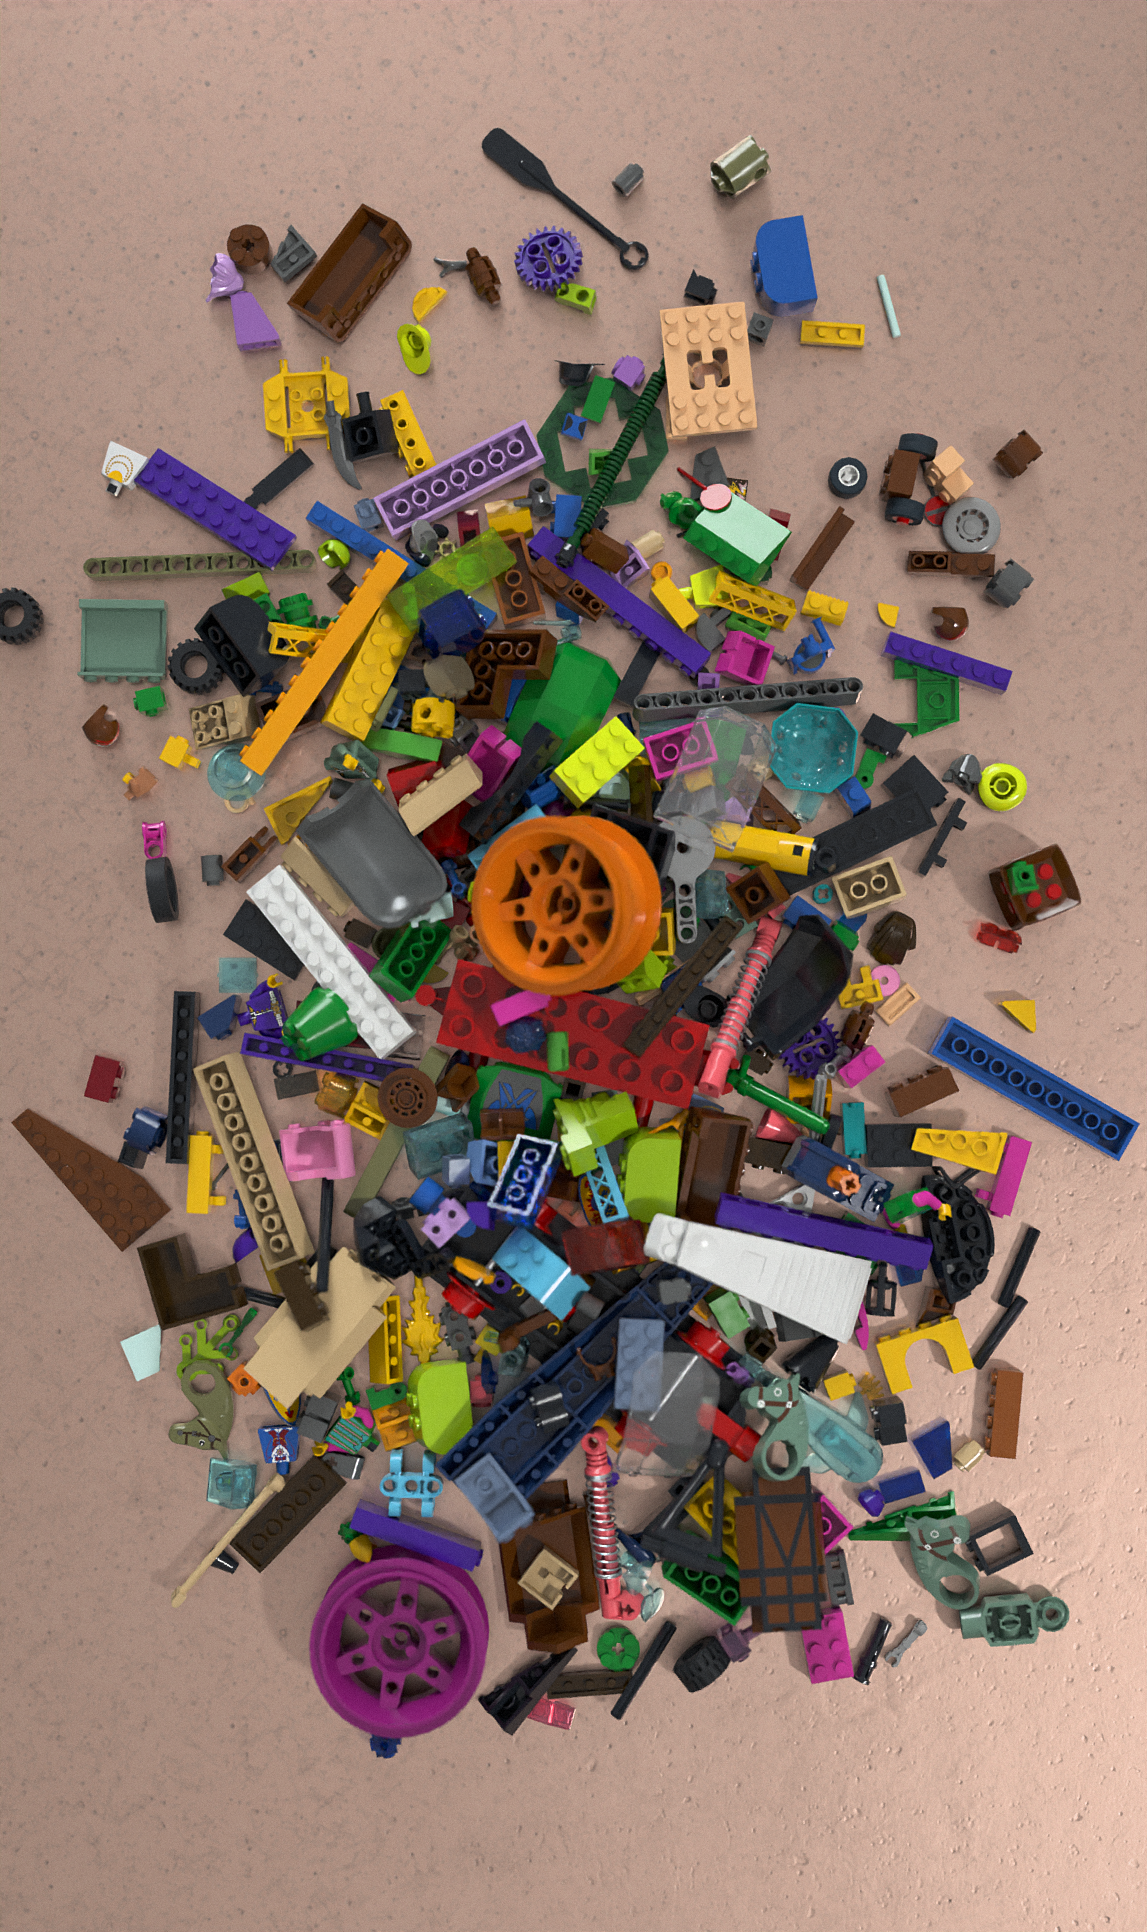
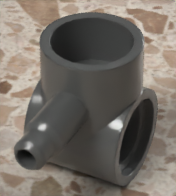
M542 478L531 480L527 498L514 500V506H531L534 515L539 517L550 514L553 511V503L549 493V482Z

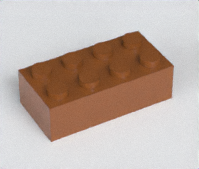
M523 532L483 542L482 549L505 629L545 619L546 613L537 581L528 574L532 563Z

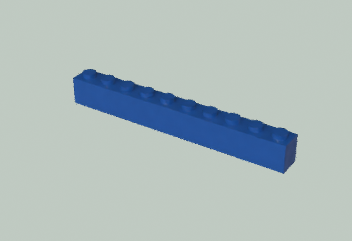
M316 501L307 515L306 520L310 526L331 539L341 541L350 551L374 566L377 564L374 562V559L380 551L385 552L388 548L409 563L398 581L405 585L411 584L417 593L476 630H490L498 618L496 612L319 501Z

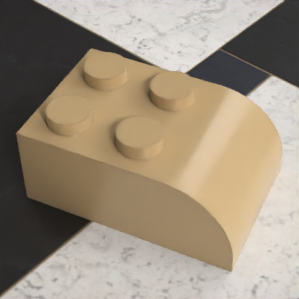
M892 856L831 877L846 919L855 918L903 901L907 896Z

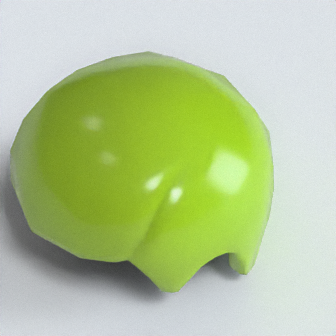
M328 539L317 549L320 558L330 568L340 566L339 569L342 570L350 563L351 557L347 546L337 539Z

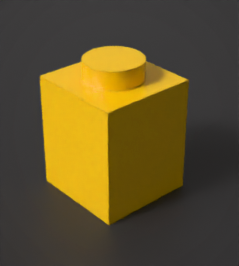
M846 1369L825 1376L822 1380L830 1401L855 1393L854 1386L857 1385L852 1373L848 1374Z

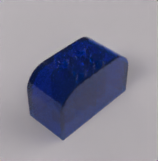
M463 589L452 591L418 611L416 633L433 660L441 655L461 657L475 648L484 638L485 625L487 623L482 614L476 612L473 599L470 595L466 596Z

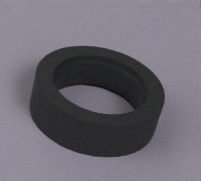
M161 857L146 860V889L155 922L163 923L178 920L177 886L169 858Z

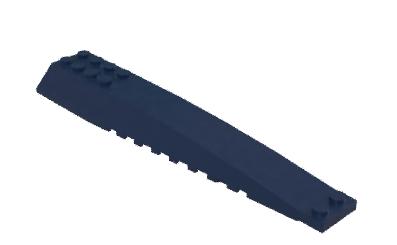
M664 1262L495 1404L434 1466L457 1486L454 1480L490 1453L523 1497L527 1499L562 1464L614 1401L615 1375L612 1377L603 1375V1379L594 1381L593 1373L590 1374L588 1367L580 1360L576 1348L579 1347L581 1349L583 1359L590 1364L601 1365L607 1362L613 1353L611 1337L616 1339L617 1349L618 1317L663 1320L664 1342L710 1289L713 1283ZM681 1277L685 1281L690 1282L691 1295H688L687 1301H674V1303L662 1304L658 1300L657 1280H670V1278ZM615 1355V1357H614V1363H615V1367H613L614 1373H615V1369H616V1355ZM555 1381L562 1394L569 1425L544 1434L541 1429H537L533 1417L536 1416L535 1409H531L528 1397L531 1396L530 1389Z

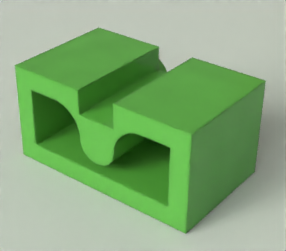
M720 1287L703 1298L721 1331L728 1339L750 1326L747 1320L749 1314L743 1306L740 1307L737 1301L740 1299L737 1294Z

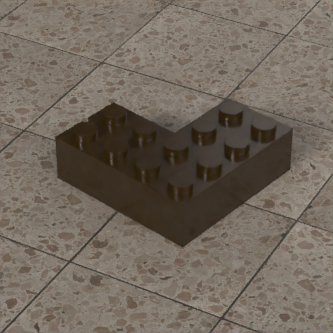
M185 1233L137 1248L161 1331L248 1305L244 1287L238 1284L242 1280L237 1263L197 1274Z

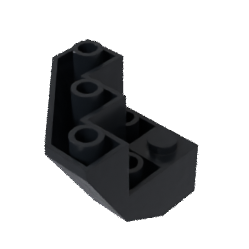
M378 1196L363 1204L353 1220V1236L358 1261L361 1266L396 1280L410 1272L411 1268L390 1230L391 1224L396 1222V1208L381 1196Z

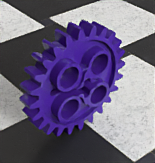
M545 226L544 232H540L537 228L536 235L528 233L530 239L523 238L524 245L517 246L519 252H515L516 260H514L517 274L520 275L521 281L526 282L527 286L532 284L534 290L541 286L542 292L545 291L546 287L553 291L555 285L561 289V283L564 282L568 285V278L575 279L574 272H580L579 265L583 264L580 243L577 242L576 236L572 237L570 231L565 233L563 228H560L558 232L555 226L552 227L551 231H548ZM543 244L546 245L548 254L556 271L555 273H552L550 269L548 260L542 248Z
M827 1017L824 1020H820L813 1028L815 1036L809 1031L798 1040V1043H794L777 1058L778 1060L784 1059L785 1062L782 1067L789 1065V1073L795 1070L797 1078L803 1074L804 1080H807L810 1076L812 1080H815L819 1067L823 1063H830L837 1055L835 1051L839 1048L837 1044L841 1042V1039H836L835 1036L839 1031H832L834 1024L828 1026ZM819 1038L824 1039V1041L806 1047L799 1052H793L794 1049L800 1048L804 1044H809ZM819 1047L824 1050V1055L819 1051ZM801 1055L806 1057L807 1063L802 1060Z

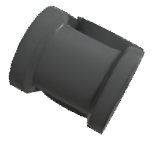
M335 1451L326 1452L323 1460L339 1475L359 1480L365 1457L358 1454L353 1455L351 1453ZM331 1456L335 1457L334 1465H330L329 1459Z

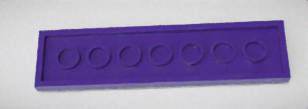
M159 448L134 479V483L271 571L274 570L297 539L296 535Z

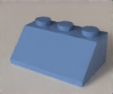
M483 1139L468 1142L467 1157L470 1158V1172L476 1183L520 1192L523 1187L532 1191V1186L499 1185L498 1147L496 1142Z

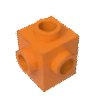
M246 1361L242 1362L227 1378L232 1384V1389L241 1396L243 1394L245 1397L249 1393L254 1395L261 1387V1384L243 1369L247 1364Z

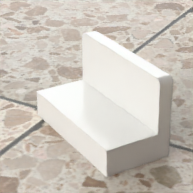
M739 1296L741 1305L749 1314L747 1320L750 1324V1330H753L757 1325L763 1329L777 1327L771 1310Z

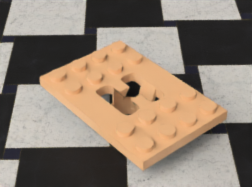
M744 302L660 310L672 438L757 430ZM725 350L727 360L721 364L713 358V351ZM693 352L700 353L701 359L697 360L691 367L687 362V354ZM701 365H712L720 372L721 380L715 384L714 374L704 375L705 383L703 388L694 381L695 376L693 372L695 368ZM729 378L730 385L728 387H721L723 382Z

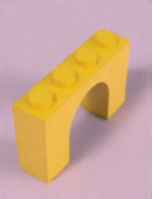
M951 1314L939 1317L937 1322L925 1321L918 1324V1328L912 1330L910 1327L899 1330L897 1335H882L878 1337V1341L873 1342L889 1391L892 1394L913 1388L905 1365V1356L909 1347L921 1339H932L942 1346L949 1369L953 1374L974 1368L959 1320L956 1316H951Z

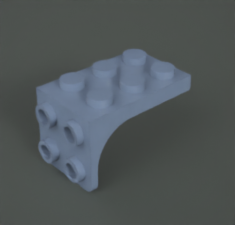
M490 1453L454 1480L489 1526L498 1543L502 1540L506 1543L515 1535L514 1532L517 1528L521 1526L523 1529L533 1521V1508Z

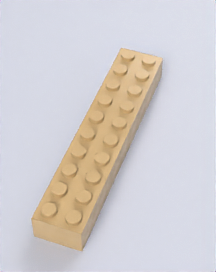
M240 1051L227 1054L193 1068L267 1271L315 1253Z

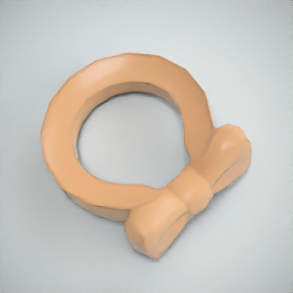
M246 784L242 785L241 788L230 789L224 797L226 808L233 813L244 812L249 805L256 803ZM235 792L244 793L247 798L244 805L239 809H235L230 804V797Z

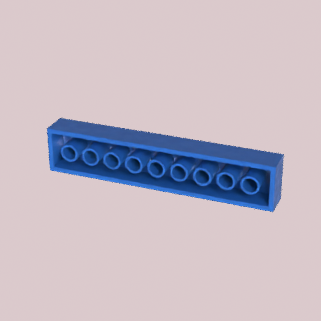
M953 1016L947 1018L927 1053L1112 1160H1120L1140 1125L1135 1120Z

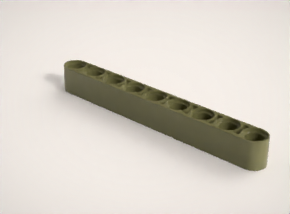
M430 1046L418 1070L429 1076L434 1085H436L450 1055ZM417 1085L414 1086V1088L420 1090V1088ZM419 1102L418 1106L422 1107L423 1103ZM391 1122L389 1123L343 1211L345 1214L355 1218L363 1204L377 1197L413 1128H403Z

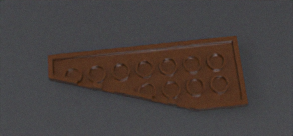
M30 1108L26 1109L11 1122L121 1252H124L172 1210L144 1176L132 1171L127 1166L117 1162L82 1139L75 1137L67 1130L60 1128Z

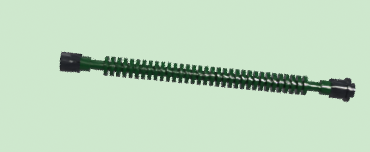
M662 354L663 358L658 372L654 371L649 378L642 395L612 449L613 451H611L603 470H601L595 482L596 484H594L581 512L573 524L576 530L568 538L567 542L563 543L559 553H556L554 556L557 560L556 564L562 568L567 569L574 566V559L579 552L577 549L581 543V536L583 533L589 532V528L594 523V519H596L604 500L607 498L614 481L622 469L621 467H623L643 425L646 423L655 402L666 384L664 354Z

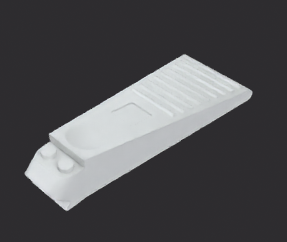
M661 1213L656 1214L653 1218L644 1246V1252L648 1257L667 1262L846 1345L848 1339H851L872 1270L870 1268L872 1261L687 1222Z

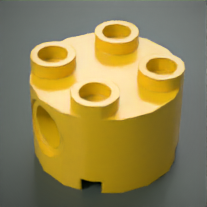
M434 697L415 700V703L412 704V732L430 738L453 737L455 722L454 703L446 699L442 703L439 702V698Z

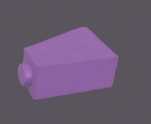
M238 291L235 295H230L237 346L240 351L282 345L277 331L251 292Z

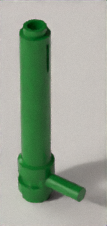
M743 1055L739 1070L730 1068L727 1071L726 1082L732 1084L733 1090H737L738 1094L758 1101L819 1135L821 1133L826 1134L830 1123L827 1122L826 1118L756 1082L752 1076L748 1075L747 1071L751 1061L749 1055Z

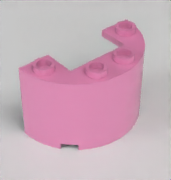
M345 1119L332 1120V1122L330 1120L318 1121V1125L301 1127L300 1123L287 1125L288 1129L279 1130L283 1168L288 1181L327 1177V1179H343L356 1175L350 1123H345Z

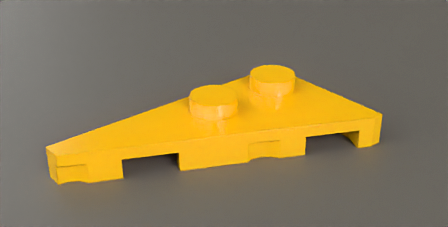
M331 776L263 808L282 846L287 843L333 783Z

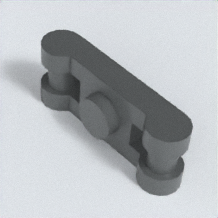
M839 1549L837 1552L830 1554L828 1552L825 1555L832 1608H838L842 1604H847V1606L854 1605L844 1549ZM839 1561L840 1567L832 1568L831 1562ZM837 1591H845V1595L837 1596Z

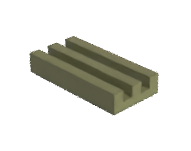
M391 686L372 723L371 730L375 732L380 730L395 701L398 689Z

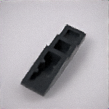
M643 640L613 698L633 707L635 697L643 689L661 653L657 650L652 651Z

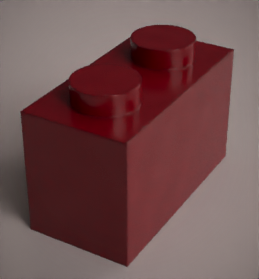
M95 1055L84 1097L113 1103V1100H116L119 1095L120 1088L117 1087L119 1079H122L125 1073L124 1061Z

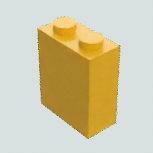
M668 576L664 579L660 577L651 584L652 588L650 589L649 598L669 622L684 633L697 624L699 615Z

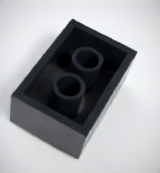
M865 1124L867 1154H864L865 1167H933L932 1156L911 1150L917 1128L932 1129V1124Z

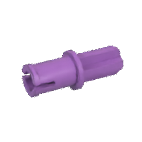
M735 1362L727 1366V1370H729L727 1371L728 1375L732 1376L736 1383L743 1384L747 1388H750L751 1384L755 1383V1379L749 1375V1371L746 1368L740 1367Z

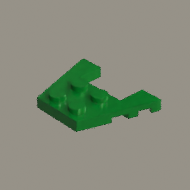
M894 660L895 680H917L918 715L917 723H895V725L908 731L912 738L960 721L959 678Z

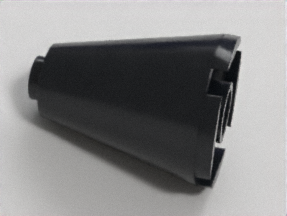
M822 1334L787 1358L781 1364L782 1368L787 1374L790 1371L791 1374L799 1373V1386L809 1393L812 1391L814 1394L839 1350V1341Z

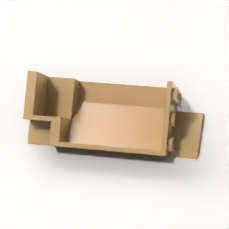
M342 1247L330 1262L328 1292L319 1294L321 1301L325 1302L328 1306L330 1320L308 1332H302L285 1299L254 1337L258 1345V1351L243 1369L287 1409L302 1391L309 1396L314 1394L321 1398L387 1318L380 1307L395 1290L396 1286L388 1277L361 1266L358 1261L357 1252L351 1248L349 1251ZM317 1262L310 1269V1278L312 1282L315 1283L317 1276Z

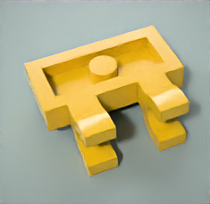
M870 965L860 968L863 982L852 985L851 978H849L847 986L839 995L841 1009L862 1005L864 1001L872 1003L884 1000L879 978L872 980Z

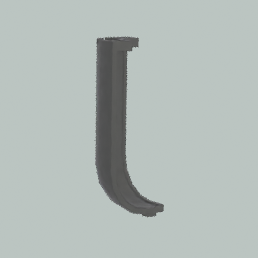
M370 779L356 781L338 799L339 804L331 810L326 807L320 812L306 816L296 832L361 913L373 924L385 928L405 925L420 916L426 915L431 910V907L445 894L447 881L441 866L416 835L413 836L405 821Z

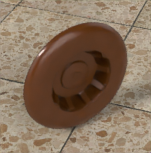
M413 1068L395 1070L385 1077L379 1087V1108L384 1117L396 1126L403 1128L420 1126L432 1117L437 1107L438 1095L436 1087L429 1076L420 1070ZM406 1082H411V1086L406 1085ZM402 1083V1087L398 1088L397 1084ZM417 1085L420 1090H417L414 1086ZM419 1102L423 1103L422 1107L418 1106Z

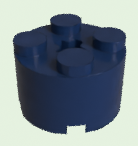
M144 1106L141 1109L136 1108L132 1115L133 1122L130 1128L126 1129L123 1139L127 1141L129 1146L153 1156L157 1153L154 1149L156 1147L161 1148L167 1137L168 1115L148 1106Z

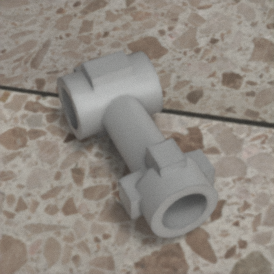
M842 1046L837 1048L835 1051L837 1055L830 1063H823L819 1067L818 1074L825 1075L829 1080L836 1075L837 1067L842 1062L846 1063L851 1059L852 1052L848 1047Z

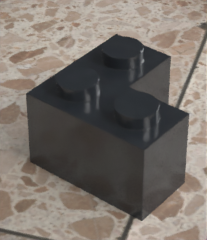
M874 713L860 734L864 738L863 743L872 748L876 745L879 746V751L891 759L894 756L900 758L912 738L908 731Z
M898 1396L872 1400L873 1406H870V1414L877 1426L873 1428L875 1440H879L882 1446L908 1442L905 1429L907 1420L904 1402Z

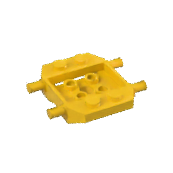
M324 356L321 357V371L289 373L288 360L283 359L282 361L280 359L279 374L263 383L266 431L284 441V453H293L292 441L306 438H326L327 450L331 451L329 431L324 420V415L326 414L325 385H327V400H334L335 410L342 416V424V419L350 417L348 378L330 369V357L326 356V365ZM285 388L289 390L291 428H288ZM311 402L314 408L310 412H305L302 410L303 404Z

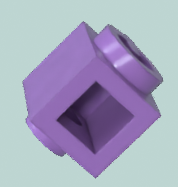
M627 355L625 358L622 356L611 372L613 374V382L631 393L636 384L640 386L646 376L644 374V363L635 356L630 357Z

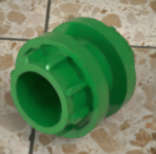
M306 593L280 599L278 602L280 609H277L278 615L284 614L286 624L317 628L315 621L318 620L317 615L311 616L308 606L314 605L313 600H308Z

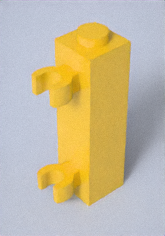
M196 1131V1135H190L186 1213L209 1214L211 1213V1205H226V1196H212L214 1153L224 1154L221 1145L215 1144V1136L209 1135V1131Z

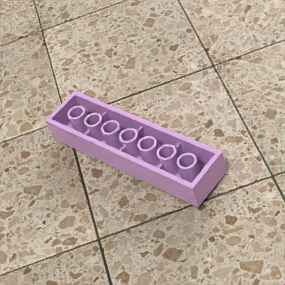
M524 419L373 499L392 537L398 540L412 532L411 527L415 521L422 519L431 523L546 463Z

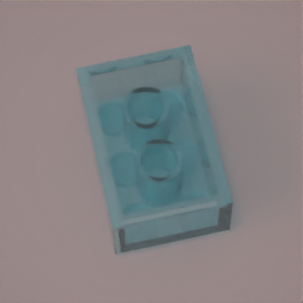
M463 1112L402 1132L409 1169L418 1180L442 1172V1155L464 1154L467 1156L468 1142L475 1141L472 1123Z

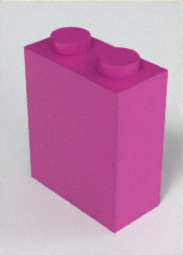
M526 990L495 1003L491 1007L499 1026H503L548 1007V1001L551 998L549 995Z
M865 1045L848 1062H843L837 1067L836 1077L845 1088L852 1089L883 1065L885 1060L873 1045Z

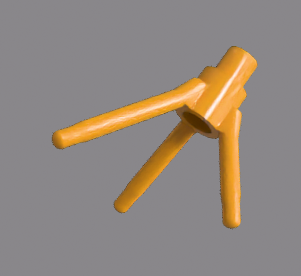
M684 1109L681 1113H677L670 1121L648 1133H658L673 1125L679 1131L678 1134L682 1145L684 1124L687 1122L689 1110Z

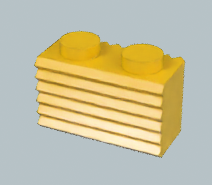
M809 590L805 596L800 614L815 619L822 617V621L841 626L849 603L848 601L832 599L831 596L820 595L819 592L815 593V591Z

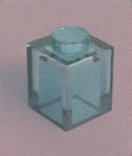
M803 791L792 813L796 815L795 819L805 824L808 821L812 823L825 797L814 792Z

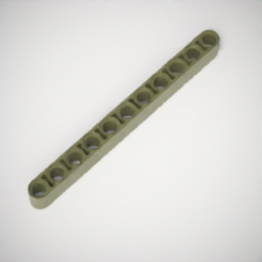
M288 550L282 559H291L290 564L285 567L281 566L280 560L274 570L271 571L266 567H260L258 562L242 552L90 558L85 561L83 569L86 575L93 581L245 576L258 572L261 575L310 573L316 569L317 560L309 550ZM305 557H310L312 562L309 565L304 566L301 564ZM222 560L227 561L225 568H217L218 562ZM241 560H248V565L245 568L238 567V563ZM205 561V567L202 570H197V563ZM178 562H184V568L176 571L175 565ZM157 563H163L162 570L154 571V566ZM119 564L121 566L120 571L112 573V567ZM142 564V569L139 572H133L134 565ZM99 565V571L96 574H91V568Z

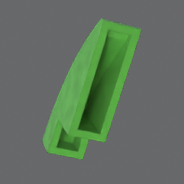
M381 728L377 732L369 729L365 740L361 742L371 752H381L401 760L434 762L438 761L442 741L438 739Z

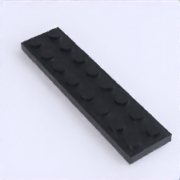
M917 787L812 837L820 839V848L829 847L835 851L838 866L833 872L823 873L816 868L814 876L810 877L778 870L773 871L789 896L917 836L937 826V823L920 787ZM825 856L822 858L821 863L829 864L832 858Z

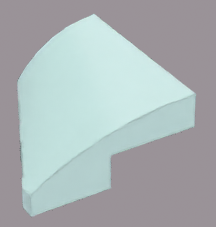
M159 1324L120 1342L137 1381L160 1371L161 1329Z

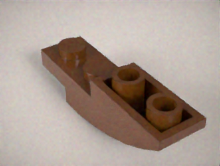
M909 551L908 573L971 579L973 577H994L995 554Z
M543 555L528 571L529 575L544 586L543 590L571 611L596 623L610 607L579 580L573 581Z

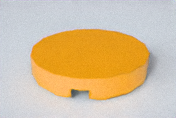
M456 1257L453 1266L462 1274L474 1280L483 1278V1282L486 1284L493 1283L496 1277L495 1273L490 1269L467 1258Z

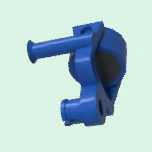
M822 617L810 622L814 624L822 643L816 642L813 634H810L808 637L800 640L802 643L797 646L793 657L786 660L793 675L797 674V670L808 675L816 673L823 666L826 656L827 658L831 657L832 652L836 650L821 621Z

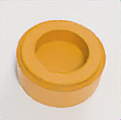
M660 561L652 566L651 577L654 581L660 577L662 579L666 576L671 578L672 568L668 563Z

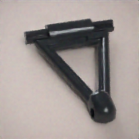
M716 1438L709 1443L704 1461L652 1531L654 1534L665 1537L664 1542L643 1535L640 1548L659 1554L660 1559L698 1573H702L704 1570L720 1577L724 1576L727 1564L710 1559L707 1555L709 1553L722 1558L724 1474L730 1450L727 1441ZM710 1470L714 1471L712 1542L669 1527Z

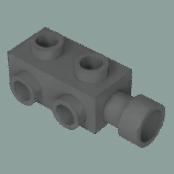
M445 1302L446 1307L441 1308L442 1313H439L441 1325H446L447 1334H444L447 1347L451 1346L452 1351L457 1350L459 1355L457 1359L466 1362V1365L476 1362L474 1360V1353H471L470 1346L474 1344L473 1340L476 1339L474 1327H469L467 1320L469 1317L463 1313H457L450 1307L451 1304L449 1302ZM453 1312L457 1313L458 1319L452 1320L450 1314ZM461 1333L464 1336L463 1341H457L456 1335Z

